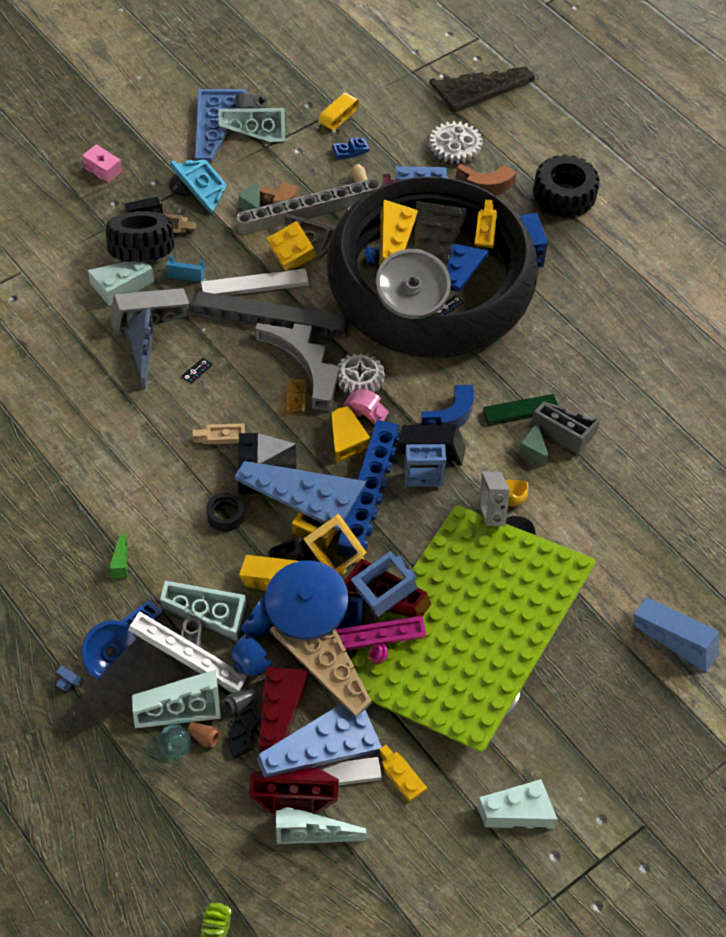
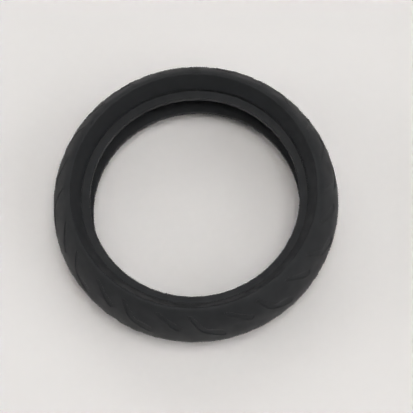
M415 177L394 181L371 191L359 199L344 214L330 241L327 254V275L331 292L338 307L349 322L363 335L399 353L418 357L441 358L474 352L490 345L508 333L524 315L532 300L537 284L538 263L534 243L526 226L519 216L497 196L476 185L456 179ZM384 200L418 210L415 221L447 222L468 228L476 232L478 212H480V209L484 210L485 200H493V210H496L497 213L493 246L504 261L507 279L492 298L475 308L460 313L409 319L392 313L383 305L378 295L363 280L356 262L364 246L375 235L380 233V213Z

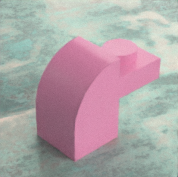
M358 389L351 392L343 404V407L348 405L356 417L365 415L374 425L376 420L384 421L389 413L379 403L381 397L366 389Z

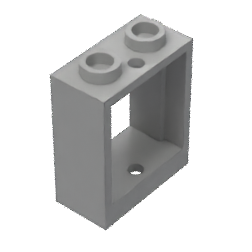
M482 471L479 509L486 526H506L509 499L508 485L502 472Z

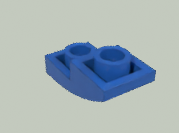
M350 138L348 143H333L331 148L336 160L356 157L370 150L365 138Z

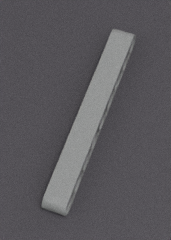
M368 179L242 211L237 214V230L240 234L245 235L285 225L284 213L308 219L350 208L359 199L379 188L380 182L377 179Z

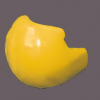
M512 479L505 480L509 488L508 506L518 507L524 504L528 497V482Z

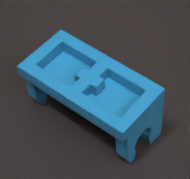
M169 256V261L166 264L168 278L194 282L203 281L206 270L204 261L200 260V265L174 262V257Z

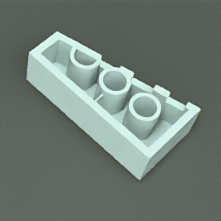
M216 670L132 695L135 728L221 719Z

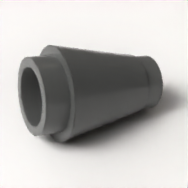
M253 689L227 695V698L224 699V705L229 714H238L255 701L257 697Z

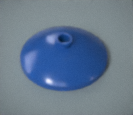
M119 620L105 621L94 626L85 636L81 649L82 661L86 670L95 679L104 683H120L130 679L140 669L144 660V643L142 638L128 631L130 627L128 623ZM109 648L114 651L113 656H108L107 650Z

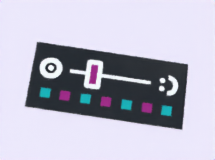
M454 295L436 313L438 315H447L465 304V302L457 295Z
M201 358L181 377L192 384L211 368L213 364Z

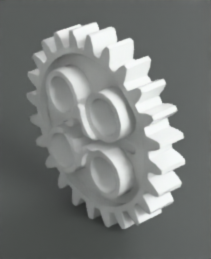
M455 121L452 124L446 122V125L441 123L440 128L436 126L435 130H432L429 146L431 151H434V156L439 155L438 159L444 158V162L450 160L451 164L454 161L457 164L460 161L465 164L466 159L472 161V157L477 158V154L480 155L483 138H481V134H478V129L473 130V126L467 127L468 123L462 125L461 121L458 124Z

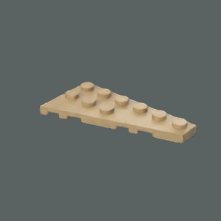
M274 626L269 629L270 633L356 718L372 704L336 629L328 635L314 640L290 638Z

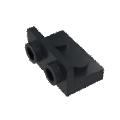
M158 196L125 203L126 212L150 211L163 214L162 203L159 201Z

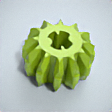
M210 903L206 907L202 920L201 937L227 936L231 920L229 906L221 903Z

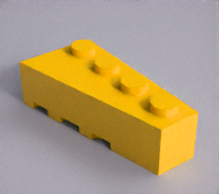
M387 200L383 201L380 213L379 267L388 256L406 249L418 210Z

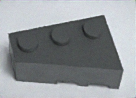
M543 402L534 411L530 427L533 428L534 425H538L541 434L578 454L596 434L601 419L597 417L595 419L584 417V413L578 412L574 414L566 411L564 407Z

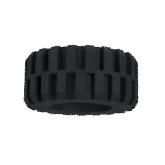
M563 154L562 156H553L552 159L548 158L539 165L536 171L533 187L534 199L540 207H543L544 211L551 212V215H559L562 218L569 216V218L575 217V215L580 216L584 212H588L595 204L600 181L598 172L591 163H587L585 159H579L575 155L567 156V154ZM556 184H570L576 188L567 189Z
M150 211L127 212L126 214H120L117 217L111 218L105 227L108 252L112 257L121 261L148 262L150 260H158L160 257L163 258L170 254L174 248L173 222L165 214Z

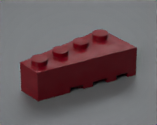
M361 558L344 582L347 587L348 596L361 597L351 579L372 565V563ZM385 571L366 586L376 598H379L400 583L402 579ZM417 588L386 612L410 618L423 616L431 606V601L427 592ZM363 599V606L370 607Z
M267 667L259 737V754L289 736L296 712L303 698V693L309 682V670Z

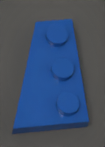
M453 244L446 268L451 281L450 290L457 292L462 290L473 272L479 268L480 263L488 256V250Z

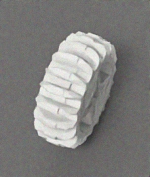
M361 352L359 355L355 353L352 356L347 355L337 365L339 366L337 384L340 390H344L345 394L358 389H366L374 393L375 391L379 392L380 387L384 383V368L380 360H376L375 356L370 358L369 353L367 355H363Z

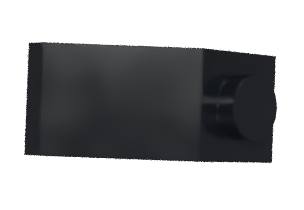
M296 536L270 549V558L314 561V553L300 536Z

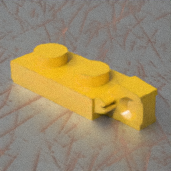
M485 200L484 210L480 209V212H478L475 247L493 248L497 219L496 210H493V200Z
M387 745L379 749V755L384 760L381 762L384 772L409 803L427 791L426 785L398 752L393 754Z

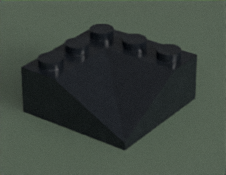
M239 433L238 470L244 461L297 470L296 443L259 433ZM238 482L239 494H262Z

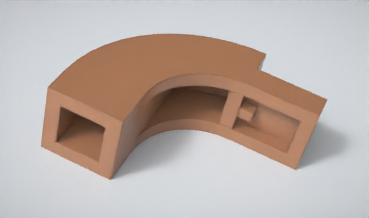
M462 164L457 167L456 180L476 185L495 196L511 189L515 185L517 176L516 171L505 165H502L496 172L491 174L477 173Z

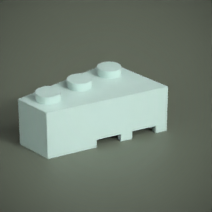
M125 261L88 270L90 285L109 306L113 303L114 294L135 293L154 283L153 269L145 261Z
M541 779L479 798L477 808L484 827L555 828L557 817Z

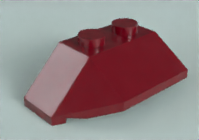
M313 767L264 778L262 771L250 775L249 797L271 814H276V810L289 807L294 810H302L317 815L338 801L339 779L319 768Z

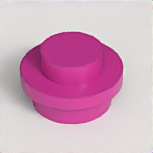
M382 643L374 644L370 648L369 658L375 664H382L388 656L387 647Z

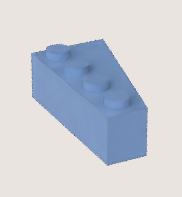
M647 597L635 611V627L707 673L719 656V631Z

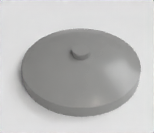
M404 249L391 254L380 265L376 277V291L383 305L392 313L409 319L425 318L439 311L448 298L451 286L450 276L445 265L433 254L419 249Z

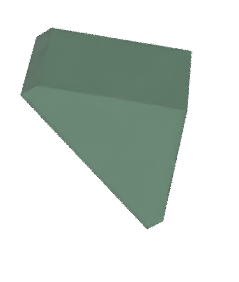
M258 182L252 184L239 195V207L244 211L260 207Z
M534 425L522 441L519 454L541 466H546L548 452L539 426Z

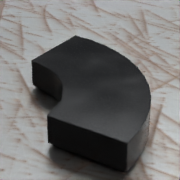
M253 703L245 707L236 716L231 727L229 745L233 759L253 750L251 737L255 729L261 725V717Z

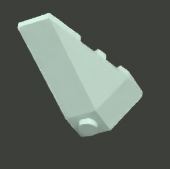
M284 108L218 109L219 126L268 142H285Z
M289 807L276 810L277 844L366 841V828L302 810H294Z

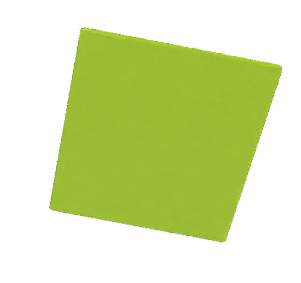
M456 505L412 569L417 577L415 580L417 587L427 592L431 601V606L423 615L426 638L385 644L388 656L382 664H375L370 660L369 651L371 647L358 649L351 659L371 702L472 749L484 752L596 564L595 558L508 524L506 526H486L482 514ZM385 611L376 623L410 617Z

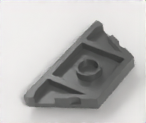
M284 213L285 227L297 221L314 247L315 259L320 260L328 253L335 228Z

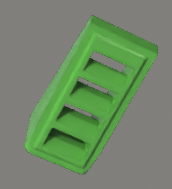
M125 533L119 536L109 566V573L112 579L127 577L128 544Z

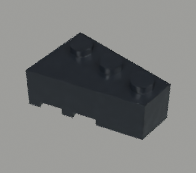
M403 425L398 443L403 455H405L406 445L445 444L446 460L457 461L456 465L462 466L466 447L457 425Z

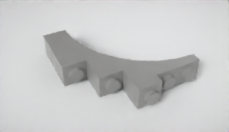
M257 323L256 340L273 344L285 350L298 360L308 373L313 387L312 409L330 412L337 387L339 366L325 364V346L311 344L312 326L294 323L293 329Z

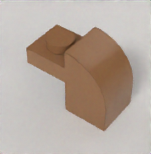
M285 182L282 183L278 191L266 187L260 189V203L265 205L299 197V186Z

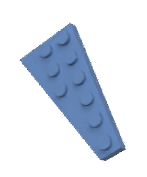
M247 89L198 90L195 161L206 160L208 163L213 162L229 129L219 126L218 109H236L235 96L240 93H247Z
M248 461L243 462L235 475L236 481L323 524L338 513L345 521L366 486V481ZM337 524L333 529L339 531L340 527Z
M341 703L260 753L257 761L264 778L377 753L380 752L379 749L382 746L366 710L356 718Z

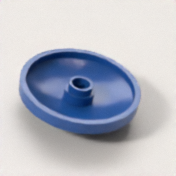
M299 561L285 566L273 576L266 589L265 606L271 623L281 633L298 640H314L328 635L341 624L348 608V592L342 577L330 566L317 561Z

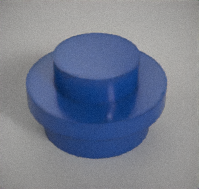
M369 245L363 251L367 263L372 262L373 264L375 263L374 259H377L375 249H371Z

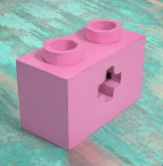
M98 145L93 146L82 155L84 168L108 183L122 172L121 160Z

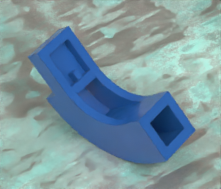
M473 384L455 385L453 393L454 404L445 410L421 412L420 425L453 424L457 425L458 428L464 425L472 413L474 401Z

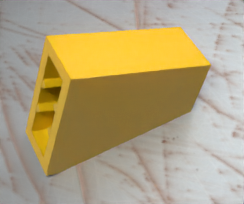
M347 405L332 412L331 426L335 462H341L367 450L370 437L350 407Z

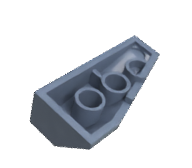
M151 308L145 309L130 319V325L126 327V337H129L142 389H146L154 333Z

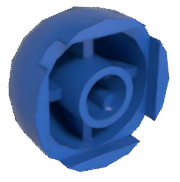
M262 596L240 628L242 632L254 638L264 637L268 632L270 633L269 629L274 626L266 611L265 597Z
M246 634L235 643L231 651V657L234 662L233 668L237 673L241 674L243 672L247 676L254 677L266 671L267 667L272 666V661L270 659L266 661L264 656L267 653L252 637L247 640Z

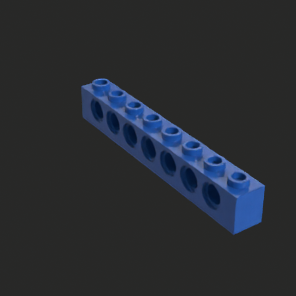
M376 420L358 480L366 481V486L345 519V523L352 533L359 536L356 538L366 552L369 543L366 541L367 536L371 537L373 525L371 523L372 520L376 521L378 514L376 506L381 504L383 497L381 490L386 488L388 478H385L386 473L390 474L392 467L390 460L395 458L397 450L395 443H399L401 434L398 432L399 424ZM342 531L338 542V555L352 557L358 552Z

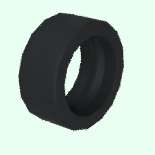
M219 493L208 501L206 507L207 519L214 529L223 532L232 531L242 523L244 518L243 503L236 495ZM221 505H230L237 509V513L230 519H219L214 516V510Z

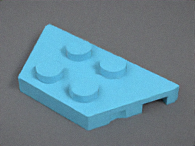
M186 160L185 163L172 161L169 166L205 209L212 214L227 184L206 160Z

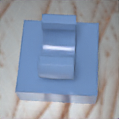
M62 665L56 672L62 676L56 685L67 692L72 684L80 687L84 679Z

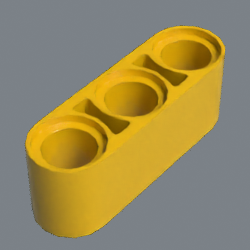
M343 93L320 114L318 122L334 131L356 112L360 101L347 93Z

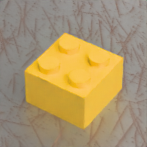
M297 221L267 237L269 247L284 271L294 270L316 257L314 247Z

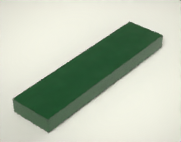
M550 394L483 407V413L487 424L493 425L533 417L534 411L543 402L559 405L555 395Z

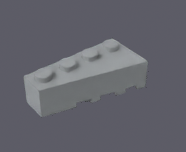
M183 288L114 294L109 320L115 335L121 334V330H125L127 326L129 327L130 319L147 308H151L153 325L159 320L166 322L187 316L189 301Z

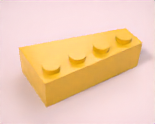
M246 555L239 576L244 586L266 591L269 582L279 570L299 561Z

